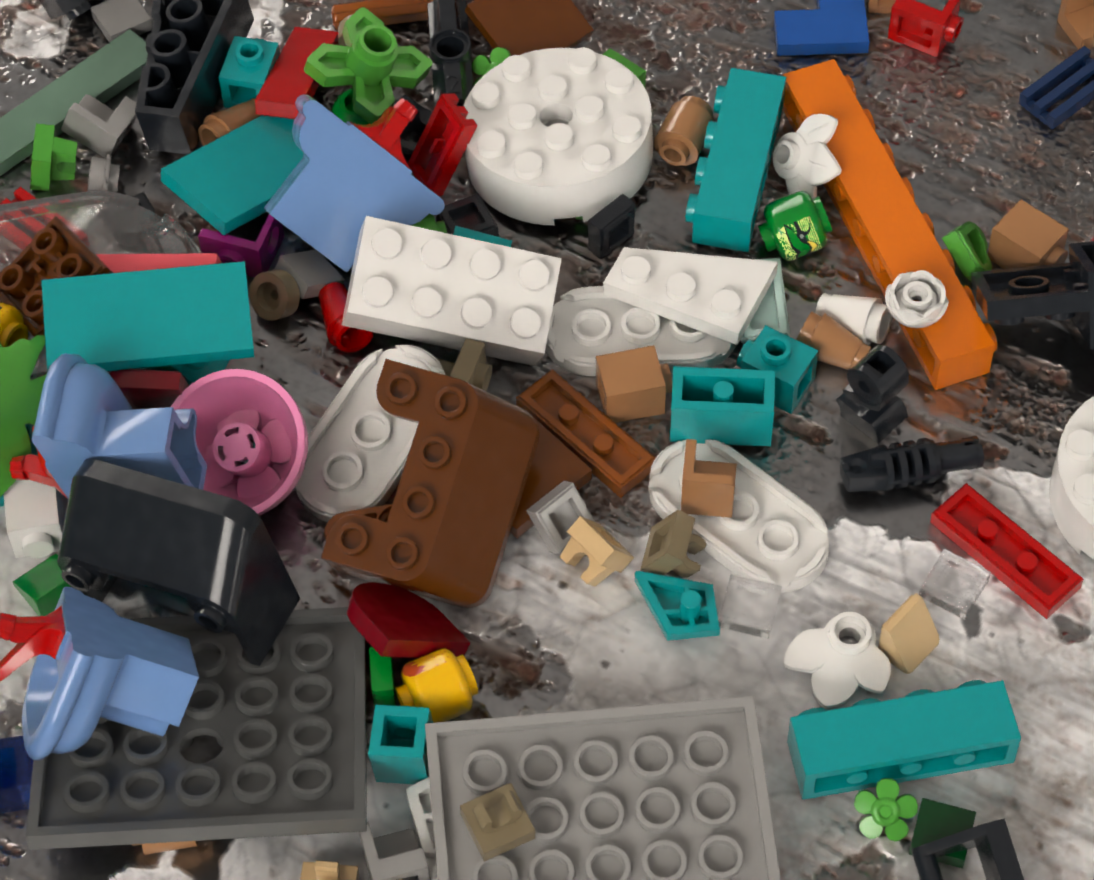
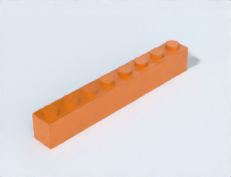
M835 59L783 74L786 77L783 111L795 132L803 121L813 114H826L838 119L836 131L826 145L841 166L842 172L823 185L884 297L887 286L892 284L899 274L911 271H927L935 278L941 280L945 286L949 304L940 320L924 328H910L899 323L935 390L942 389L988 374L991 368L993 353L997 350V339L994 330L989 323H983L978 315L971 289L967 285L962 286L956 276L955 265L950 252L947 249H941L938 244L929 215L921 213L916 205L910 181L906 177L901 178L895 167L893 152L888 143H882L875 132V123L871 112L867 108L862 109L858 102L856 89L851 77L843 75Z

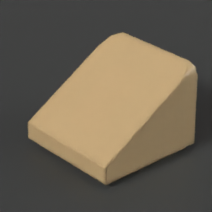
M917 593L911 595L882 625L878 648L888 657L890 663L906 674L912 673L938 646L940 640L926 604Z

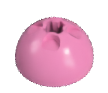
M246 369L217 371L193 382L171 405L174 410L194 408L196 411V443L207 463L203 490L236 499L252 508L260 516L278 506L296 487L307 461V428L295 400L273 379L264 374ZM247 459L249 460L247 463L243 465L241 464V462H244Z

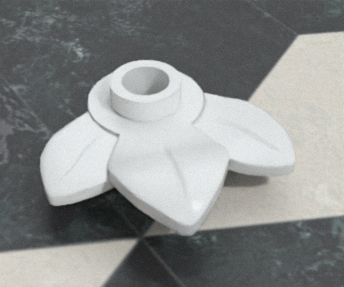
M813 114L803 121L796 132L786 133L778 140L773 152V165L777 174L785 179L789 195L798 191H805L810 194L811 198L817 197V186L825 184L841 174V166L826 145L833 137L838 126V119L826 114Z
M856 612L838 614L826 624L825 628L802 631L793 639L784 656L783 665L785 668L812 673L811 687L813 695L817 702L827 709L846 704L854 696L859 686L873 693H883L891 675L888 657L875 645L876 633L872 624L863 615ZM845 636H851L858 643L846 644L840 641V639Z

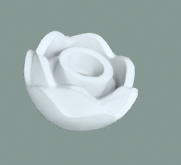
M924 270L899 274L893 283L887 286L885 292V301L889 313L897 322L910 328H924L936 323L945 314L949 304L945 286L941 280Z

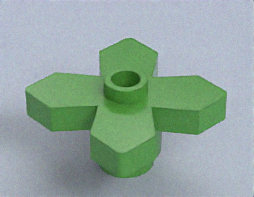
M361 7L345 22L342 34L346 46L322 43L307 58L304 72L323 87L352 85L353 111L371 124L377 121L387 108L394 105L395 98L391 86L414 89L429 74L433 62L413 45L398 46L393 32L384 26V22L365 7Z

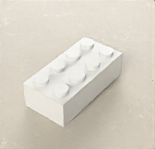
M366 216L359 232L341 325L460 351L465 339L468 338L484 342L486 356L535 366L545 354L562 258Z

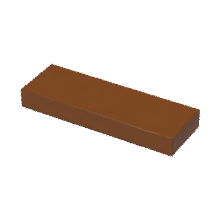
M553 369L516 397V406L528 411L539 423L592 469V474L620 498L650 474L651 466L657 458Z

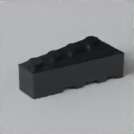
M153 0L151 11L153 18L151 34L147 35L145 47L148 53L145 66H142L135 113L149 150L187 155L195 150L200 140L198 129L204 124L205 117L212 113L221 94L219 75L234 36L247 37L254 22L248 0Z

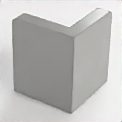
M85 95L79 104L73 103L69 108L61 130L104 158H106V154L112 156L135 123L137 118L135 113L136 102L125 96L114 111L91 95Z
M367 822V831L359 832L370 880H430L423 848L419 847L416 833L413 829H406L373 838L369 822Z

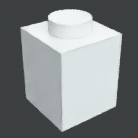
M16 480L4 493L6 529L15 557L42 558L53 552H59L64 527L61 493L55 487L31 480Z

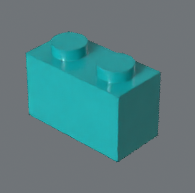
M673 366L670 442L696 439L697 443L705 444V440H717L727 445L771 447L774 421L775 371Z

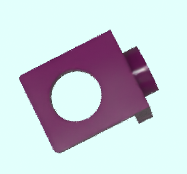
M270 214L256 242L227 234L222 235L220 232L202 228L198 235L201 253H217L222 263L245 261L246 276L255 278L258 274L269 270L284 238L283 224Z

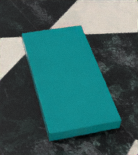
M261 115L161 168L160 181L222 235H226L267 212L264 207L303 158V152L295 144L292 135L295 119Z
M245 261L41 280L47 371L50 365L64 353L78 354L88 364H95L106 371L254 357Z

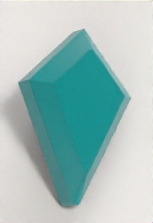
M643 571L635 572L634 581L667 641L720 635L713 584Z

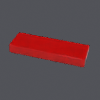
M294 27L255 99L256 114L295 119L299 112L295 106L296 99L303 94L313 98L319 86L318 82L304 72L307 58L322 43L339 45L338 32Z
M967 483L931 514L930 523L1046 619L1082 587L1084 579Z

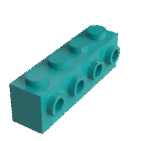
M731 68L727 85H718L713 112L719 114L717 122L709 120L704 148L710 149L708 158L699 157L696 169L695 185L700 186L699 194L690 193L686 208L685 222L693 223L692 243L749 253L784 109L785 76Z
M972 680L961 684L955 689L933 692L929 689H920L898 699L880 701L879 699L869 698L860 700L851 707L827 710L818 707L805 710L798 716L790 717L787 744L801 798L805 800L876 787L877 782L882 778H892L897 783L1014 763L1021 735L1004 681L986 683L982 680Z

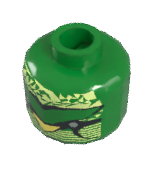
M805 191L795 192L767 204L764 208L766 222L758 225L767 251L770 252L777 249L780 256L787 261L822 249L827 243L826 234L833 231L820 197L811 198L810 194Z

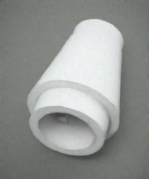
M823 293L815 311L820 316H823L824 313L828 314L866 345H870L871 342L881 344L889 332L892 315L889 313L887 306L883 304L881 298Z

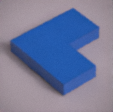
M817 0L818 9L774 11L777 56L868 53L870 42L865 0Z

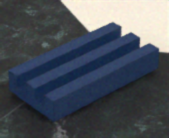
M1086 46L1080 48L1020 93L1018 103L1050 129L1056 128L1094 99L1093 80L1050 113L1047 111L1057 101L1065 99L1074 92L1076 87L1091 76H1094V59L1090 57L1091 50Z

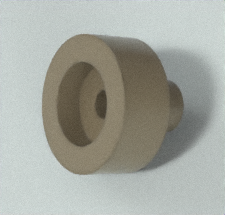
M276 269L260 273L252 280L249 297L254 311L261 318L273 321L288 317L296 311L300 301V292L297 282L291 274L284 270Z

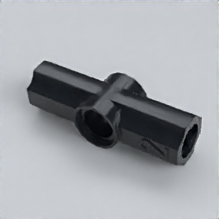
M434 0L427 3L430 59L433 62L431 74L434 107L441 94L455 93L459 98L457 106H464L467 96L474 87L471 41L469 37L468 15L465 12L467 6L465 0Z

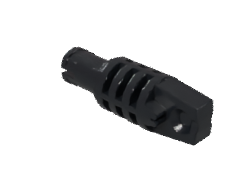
M976 435L935 443L932 439L920 438L916 443L913 440L905 441L903 445L899 442L891 443L889 448L886 445H879L872 449L841 457L840 475L848 492L889 491L894 488V485L898 489L906 488L908 483L911 486H917L922 484V480L924 483L929 484L939 479L941 474L982 468L984 465V452Z

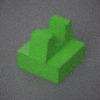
M36 123L31 160L30 190L49 192L51 180L75 179L78 142L54 137L55 125Z

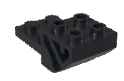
M1094 241L1069 244V263L971 272L972 292L987 321H994L999 325H1016L1024 322L1025 317L1044 316L1049 320H1067L1072 318L1089 348L1094 349Z

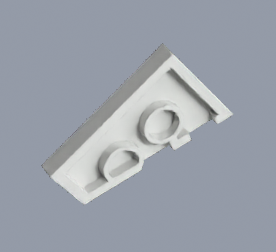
M624 247L603 282V294L738 345L777 274L778 262Z

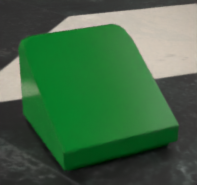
M56 553L12 581L15 588L38 616H46L53 612L63 588L71 587L61 576L62 571L58 566V555Z

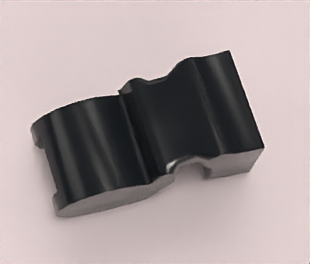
M884 345L875 346L848 371L847 378L849 384L843 388L844 393L836 399L840 406V415L878 444L908 417L905 405L896 395L908 385L909 372L901 357Z

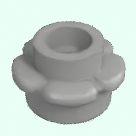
M106 154V158L91 157L87 194L101 196V200L106 199L107 192L116 193L118 187L120 165L111 164L110 154Z

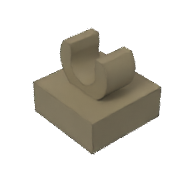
M678 509L652 526L640 571L665 575L673 570L677 575L688 578L700 571L701 565L690 560L687 556V552L695 555L705 549L707 544L702 537L692 534L696 518Z
M512 783L460 805V815L484 862L535 839L536 830Z

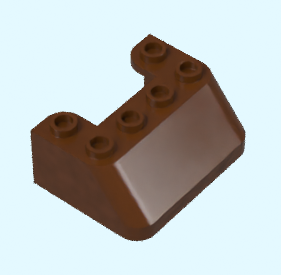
M385 359L377 384V399L382 408L390 415L418 423L416 433L387 522L360 514H349L341 517L333 524L329 531L321 559L338 572L371 582L394 585L416 595L460 608L477 607L484 603L492 592L539 443L540 432L538 425L532 415L525 409L466 381Z

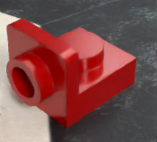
M896 0L891 10L888 39L938 58L946 43H954L962 29L964 18L958 16L961 0H948L942 11L915 0Z

